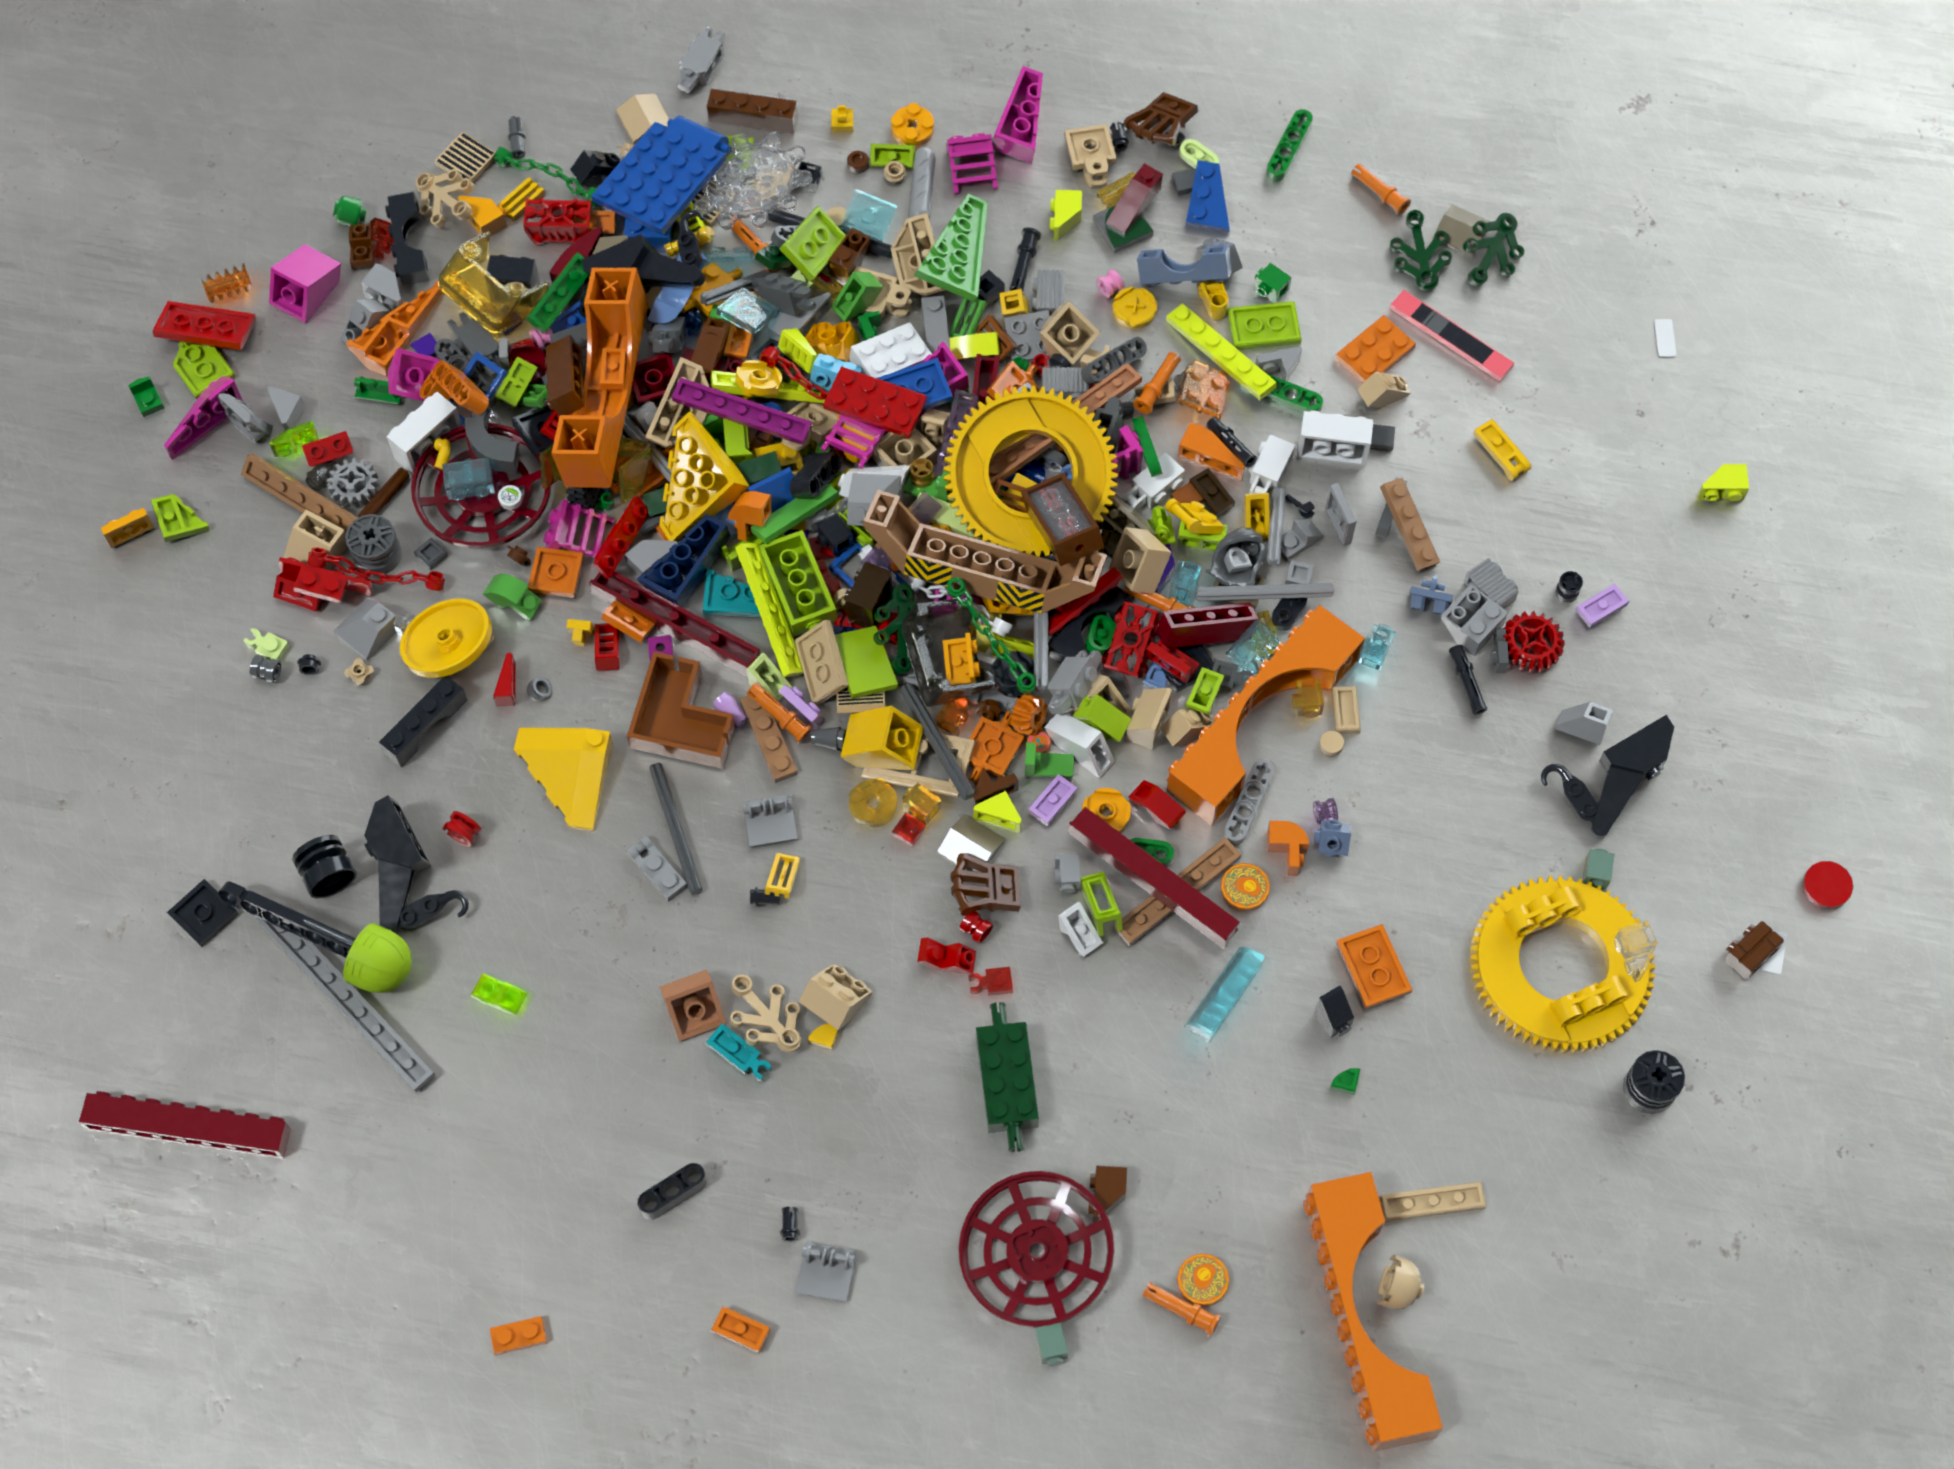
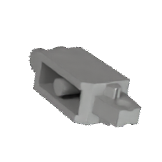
M707 26L702 34H698L695 41H691L688 53L685 57L681 58L679 63L681 71L677 83L679 90L690 93L696 85L704 86L708 84L724 56L722 43L725 38V32L719 31L713 39L711 38L713 28Z
M1080 651L1076 657H1065L1047 685L1053 696L1048 705L1051 714L1060 715L1064 714L1070 707H1079L1098 676L1096 669L1102 659L1100 651H1092L1089 655L1087 651Z

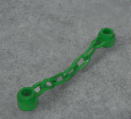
M498 147L494 153V161L500 166L505 167L506 164H510L517 170H532L534 168L542 170L553 177H560L566 181V186L573 195L585 197V201L592 200L591 195L596 191L594 187H590L588 192L584 191L576 178H569L563 174L562 168L555 164H542L535 162L533 159H519L516 161L513 159V154L503 147ZM520 162H529L530 167H521ZM548 166L558 169L556 174L550 172ZM573 181H574V182L576 183V185L579 187V188H576L575 191H574L573 188L570 186V185L573 184ZM592 201V206L597 207L598 204Z
M958 577L950 579L946 587L947 594L957 599L963 607H968L972 614V622L977 630L988 637L992 643L991 648L997 657L1001 660H1006L1010 665V671L1017 680L1018 690L1023 694L1033 692L1036 687L1034 675L1027 673L1020 663L1014 662L1005 644L1001 640H996L991 634L990 624L973 607V599L966 590L965 582ZM957 583L961 588L954 590L952 585ZM964 594H965V595L967 596V598L969 599V600H965V603H964V602L962 601V599L960 598V597H962ZM979 617H981L987 628L985 627L982 630L976 620H979ZM998 643L1006 651V653H1003V656L996 649L999 646ZM1018 667L1023 672V674H1021L1020 676H1018L1014 671L1017 670ZM1029 679L1031 684L1026 686L1022 681Z

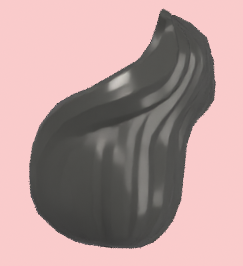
M1248 527L1239 528L1228 533L1217 545L1212 557V566L1206 570V573L1212 575L1223 586L1254 585L1256 572L1264 563L1267 555V547L1262 542V535ZM1237 547L1244 550L1252 563L1251 569L1229 573L1224 562V557L1229 549Z

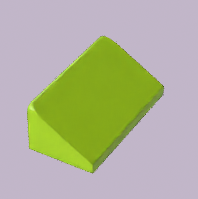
M871 143L870 166L886 167L889 162L898 161L906 168H913L915 145Z

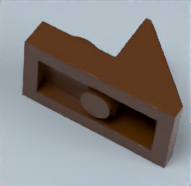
M983 768L974 792L973 807L1004 791L1008 795L1018 791L1019 781L1015 773L1001 775L992 783L988 773Z

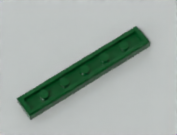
M776 451L735 464L749 485L760 482L782 471ZM664 488L643 494L650 517L666 513L667 502H663Z

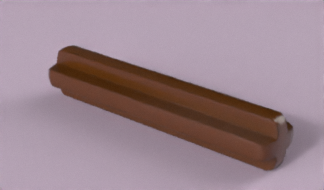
M400 467L362 509L358 517L369 514L377 515L410 477L409 472Z

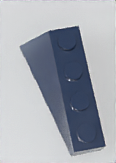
M708 514L685 534V538L678 544L675 543L661 560L655 561L649 571L645 574L642 573L637 578V581L650 591L683 608L707 573V568L711 567L721 552V547L731 537L727 524Z

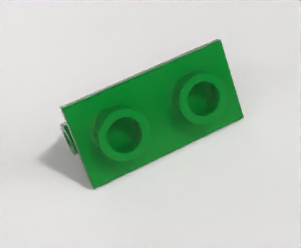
M363 376L355 378L354 386L357 387L355 398L392 404L400 403L401 396L389 394L388 381L369 379Z

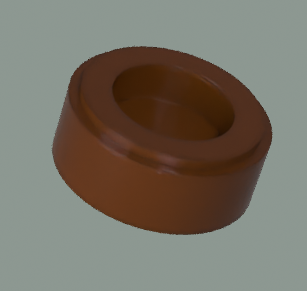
M863 151L851 152L847 157L848 169L853 173L865 172L869 167L868 155Z

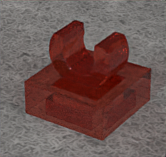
M905 813L892 830V835L913 847L926 829V825Z

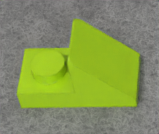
M1202 667L1187 700L1186 707L1209 714L1213 710L1216 696L1225 675Z

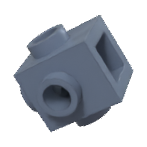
M1334 819L1321 821L1320 829H1315L1314 843L1318 844V853H1323L1330 857L1337 855L1348 856L1351 825Z

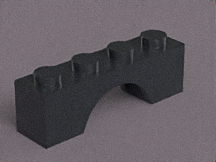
M409 192L387 196L389 205L385 206L387 218L391 219L388 231L390 238L394 239L391 251L393 258L397 259V264H394L396 278L400 277L403 285L430 281L428 263L423 250L414 249L407 244V236L410 230L421 222L419 202L415 193Z
M1118 586L1106 591L1096 603L1090 604L1082 610L1078 617L1064 624L1063 630L1059 634H1054L1048 642V656L1061 665L1065 657H1076L1078 652L1086 651V644L1081 636L1083 630L1098 615L1108 616L1115 622L1116 613L1121 612L1124 601L1130 602V595Z
M443 677L379 741L383 753L402 768L418 751L420 741L427 730L441 718L452 717L468 701L464 689L450 677Z

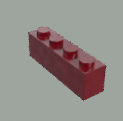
M1250 602L1163 611L1157 633L1163 645L1167 648L1252 639L1259 619Z

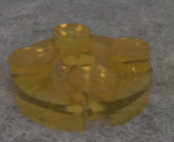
M883 779L865 780L851 790L849 810L857 823L861 825L863 823L876 828L889 823L894 817L897 808V796L894 789L885 783ZM870 799L878 800V807L872 808V805L868 807L866 804L869 803Z

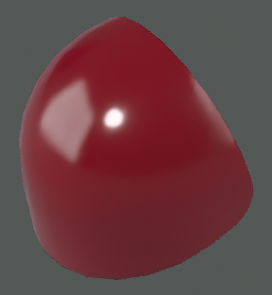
M531 344L511 347L509 352L510 369L516 358L519 357L538 367L529 384L539 381L547 370L545 353L539 347Z

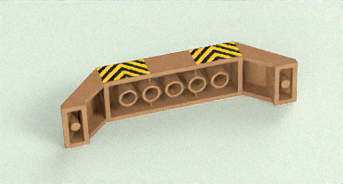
M877 490L863 520V526L904 575L946 587L950 579L958 577L965 582L966 590L970 594L1040 614L1095 591L1107 558L1106 554L1095 551L1060 566L1056 561L922 524L900 501V496ZM955 583L952 585V588L958 590L961 586Z

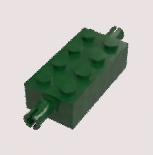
M997 1002L990 1004L993 1025L976 1027V1042L988 1133L1006 1131L1008 1151L1015 1152L1016 1142L1017 1150L1020 1152L1025 1149L1022 1129L1038 1128L1039 1125L1026 1022L1009 1024L1007 1021L1006 1003L999 1002L1000 1012H998Z

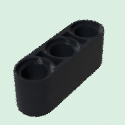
M837 452L814 453L790 481L792 497L812 498L819 496L841 468L840 455Z
M697 1163L687 1164L644 1191L639 1196L637 1203L641 1215L648 1220L657 1219L700 1192L707 1184L703 1167ZM692 1173H699L701 1175L700 1179L696 1182L688 1181V1177ZM670 1187L679 1188L676 1195H666V1191ZM646 1202H657V1205L654 1209H644V1205Z

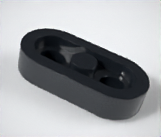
M1292 598L1281 599L1272 613V625L1280 631L1291 629L1305 609L1307 598H1299V600H1293ZM1281 614H1285V615H1287L1288 617H1287V618H1282V617H1280V615H1281Z

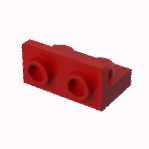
M346 431L301 445L309 467H314L353 454L354 452Z
M1161 639L1157 644L1151 642L1146 648L1147 659L1184 683L1189 681L1199 667L1197 661L1177 648H1167L1164 646Z

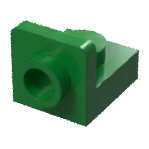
M880 311L866 312L858 316V326L863 341L878 336L876 327L881 326Z
M150 376L139 378L128 385L143 417L165 408Z

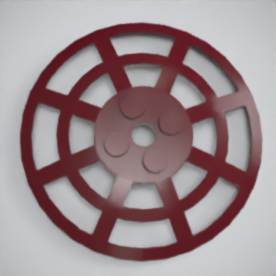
M496 423L488 424V434L506 436L511 438V441H516L518 447L520 444L527 447L516 429ZM465 426L453 429L439 438L447 439L451 444L458 439L466 437L469 450L453 457L448 461L446 470L434 467L436 462L434 456L439 451L434 448L433 442L424 451L413 472L411 482L412 501L420 520L432 534L441 540L465 548L482 549L496 547L520 537L539 520L547 507L551 495V473L543 452L535 455L542 469L531 474L528 473L525 465L519 460L518 470L522 477L509 481L505 472L489 468L482 464L474 455L468 441ZM471 458L473 466L467 468L461 474L453 470L460 462ZM430 465L440 472L435 482L434 497H420L421 480L425 469ZM446 477L456 482L455 494L442 496V486ZM544 478L545 491L541 506L538 511L527 508L532 491L531 483ZM508 485L518 488L525 486L521 505L516 509L510 510L514 514L508 519L496 524L494 514L503 509L498 499L499 491ZM486 486L489 488L485 494L477 493L480 487ZM458 503L464 511L457 519H454L444 507L445 504ZM422 506H437L442 517L451 526L444 533L438 531L426 517ZM472 515L485 517L487 527H473L465 525V523ZM520 516L530 518L529 522L519 530L508 536L498 537V530L509 526ZM459 530L470 533H488L489 541L466 542L453 539L452 537Z
M1044 1171L1022 1172L1009 1176L983 1192L965 1218L958 1246L959 1263L963 1278L977 1301L999 1319L1017 1326L1030 1328L1048 1326L1060 1322L1064 1323L1090 1307L1108 1282L1115 1253L1114 1235L1110 1221L1095 1196L1083 1185L1069 1177ZM1044 1181L1053 1182L1061 1186L1055 1200L1045 1197L1024 1199L1018 1184ZM1009 1188L1014 1203L1001 1211L992 1224L977 1218L981 1210L992 1198ZM1070 1189L1089 1202L1100 1220L1088 1226L1085 1225L1080 1216L1065 1204ZM1048 1206L1052 1207L1047 1220H1032L1027 1207ZM1014 1212H1018L1022 1224L1016 1227L1011 1234L999 1229L1006 1218ZM1061 1212L1070 1217L1079 1230L1064 1235L1061 1229L1056 1226ZM973 1227L987 1234L983 1249L985 1266L970 1270L968 1243ZM1102 1230L1105 1232L1107 1242L1106 1265L1103 1273L1089 1268L1092 1257L1090 1236ZM994 1238L1007 1244V1258L995 1263L992 1261ZM1081 1240L1084 1243L1082 1265L1068 1259L1069 1245ZM1038 1244L1044 1246L1045 1252L1043 1256L1039 1258L1031 1256L1033 1246ZM1012 1268L1015 1274L1020 1277L1015 1290H1010L1000 1280L997 1273ZM1064 1269L1077 1274L1069 1286L1058 1292L1054 1278ZM989 1276L997 1289L1010 1298L1003 1312L994 1307L982 1295L974 1280ZM1084 1278L1098 1283L1095 1290L1081 1305L1066 1313L1062 1299L1074 1292ZM1030 1282L1044 1283L1049 1296L1033 1298L1026 1297L1024 1294ZM1020 1303L1033 1306L1052 1304L1056 1318L1033 1321L1013 1317Z

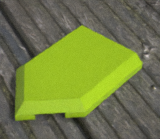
M179 342L177 357L174 358L172 366L196 399L199 398L211 382L218 380L222 376L232 379L236 376L215 346Z

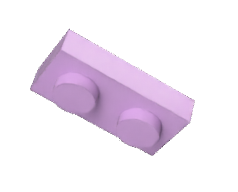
M1613 584L1578 605L1576 612L1588 627L1591 628L1626 607L1629 600L1616 584Z
M784 685L779 690L812 723L820 726L825 720L819 714L822 710L812 701L808 704L803 699L805 694L796 686L790 688Z
M1058 774L1029 807L1028 813L1048 826L1076 794L1078 788Z

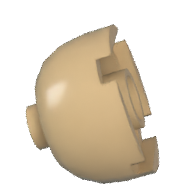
M1392 1255L1389 1260L1394 1262L1391 1267L1385 1266L1380 1279L1378 1294L1382 1295V1300L1377 1301L1379 1305L1390 1309H1405L1413 1304L1416 1298H1421L1424 1284L1421 1283L1419 1269L1411 1261L1397 1255Z

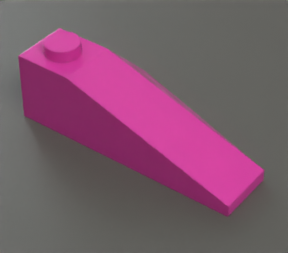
M222 376L218 380L211 382L201 393L164 444L172 460L228 418L224 412L226 411L219 401V394H230L243 401L232 378Z

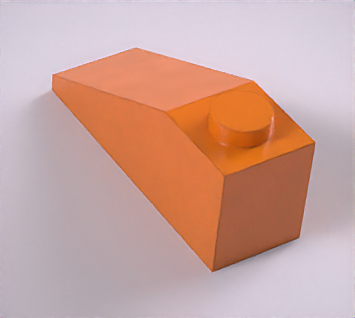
M1189 423L1179 444L1178 456L1242 481L1245 470L1243 463L1212 431L1203 425Z

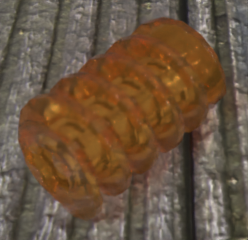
M244 263L241 264V271L236 266H233L232 274L225 268L224 276H221L216 271L215 279L207 274L206 282L201 278L206 295L211 303L215 302V295L219 300H223V293H226L231 298L232 290L237 295H240L241 287L246 292H249L250 284L252 285Z

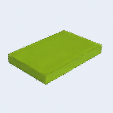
M817 206L779 249L809 281H812L829 262L830 257L846 235Z
M1295 301L1230 307L1227 310L1233 346L1238 350L1301 344L1302 338Z
M876 626L835 635L849 684L847 688L852 699L897 689L898 687L884 646L877 645L873 640L874 634L878 631Z

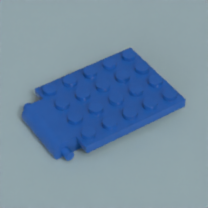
M680 115L674 120L669 119L667 122L668 127L655 121L591 195L592 201L664 235L726 161V154H729L732 150L727 136Z

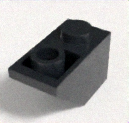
M583 150L570 170L581 185L598 186L602 184L601 175L606 174L608 176L620 163V158L614 153Z

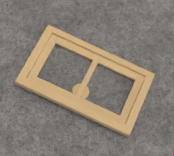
M922 732L915 768L911 771V774L888 769L864 767L861 776L864 779L959 797V792L951 779L948 782L916 775L922 754L926 753L928 745H931L924 732ZM941 734L950 749L958 750L956 760L966 775L975 740Z

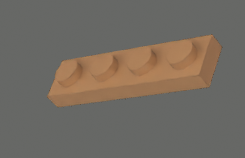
M1403 477L1381 485L1380 489L1417 571L1440 563Z
M749 695L740 698L742 708L748 717L749 724L775 783L798 775L774 717Z

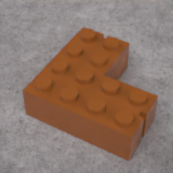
M653 651L628 730L627 740L629 747L635 750L723 769L728 745H730L735 729L733 714L693 705L702 676L700 661L679 657L678 665L680 671H676L677 666L673 655Z

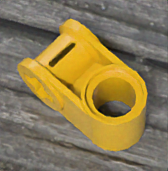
M1206 280L1197 283L1198 293L1204 303L1208 316L1214 320L1223 319L1227 314L1229 300L1223 281Z

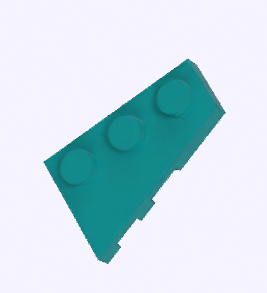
M707 568L702 610L704 615L761 618L749 584L746 585L735 581V578L727 575L724 577L716 574L715 571Z

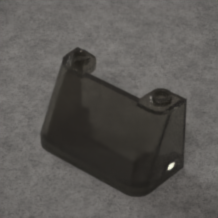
M967 597L961 598L964 603L965 600H969ZM957 599L918 603L902 622L905 643L922 699L927 707L939 706L992 689L995 685L994 673L986 666L980 668V676L976 677L977 683L950 686L949 680L946 679L942 640L965 638V633H969L968 626L972 622V614L968 607H963ZM974 654V662H979L977 655Z

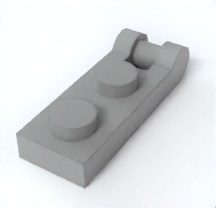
M644 835L639 839V843L635 846L631 845L625 850L665 899L670 901L687 888V883L657 850L651 840ZM647 850L649 855L642 858L639 854Z

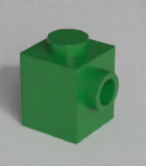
M1270 262L1265 268H1261L1256 273L1255 290L1262 297L1277 303L1290 289L1292 277Z

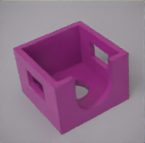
M671 635L647 638L650 661L653 651L673 655ZM664 645L665 649L657 651L656 646Z

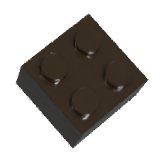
M865 561L862 569H857L854 576L855 583L852 588L847 589L844 601L846 602L845 612H847L848 622L868 628L877 626L878 621L874 618V612L889 602L893 585L891 571Z

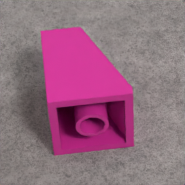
M304 244L271 267L269 304L304 323L308 322L340 282L341 263Z

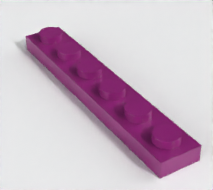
M681 377L672 395L673 402L804 445L812 426V421Z

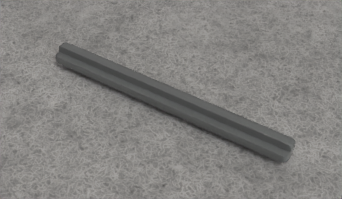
M911 683L902 685L900 692L917 722L923 726L925 736L963 800L971 799L974 796L971 784Z
M661 763L652 764L649 767L689 891L692 895L700 893L703 888Z

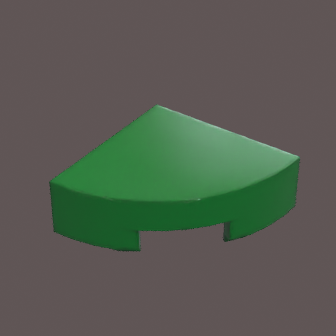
M1350 1068L1341 1072L1333 1079L1330 1089L1355 1095L1360 1069Z

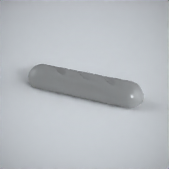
M929 147L919 148L914 155L909 218L928 213L930 219L935 153Z

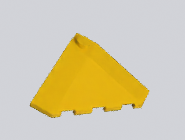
M688 412L673 426L672 436L676 437L675 451H670L667 469H672L670 484L665 483L663 502H667L665 517L660 516L659 523L669 541L679 540L707 514L714 516L733 503L750 487L737 466L692 412Z
M519 728L514 752L519 758L523 757L528 764L527 770L537 783L541 782L547 790L545 794L556 809L559 807L565 815L564 821L569 828L594 831L613 747L610 731L590 728Z

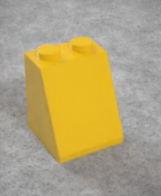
M893 706L850 714L840 758L859 768L914 770L923 726Z

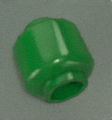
M342 196L340 200L336 199L333 217H336L337 223L342 225H358L360 221H365L367 208H363L361 199Z

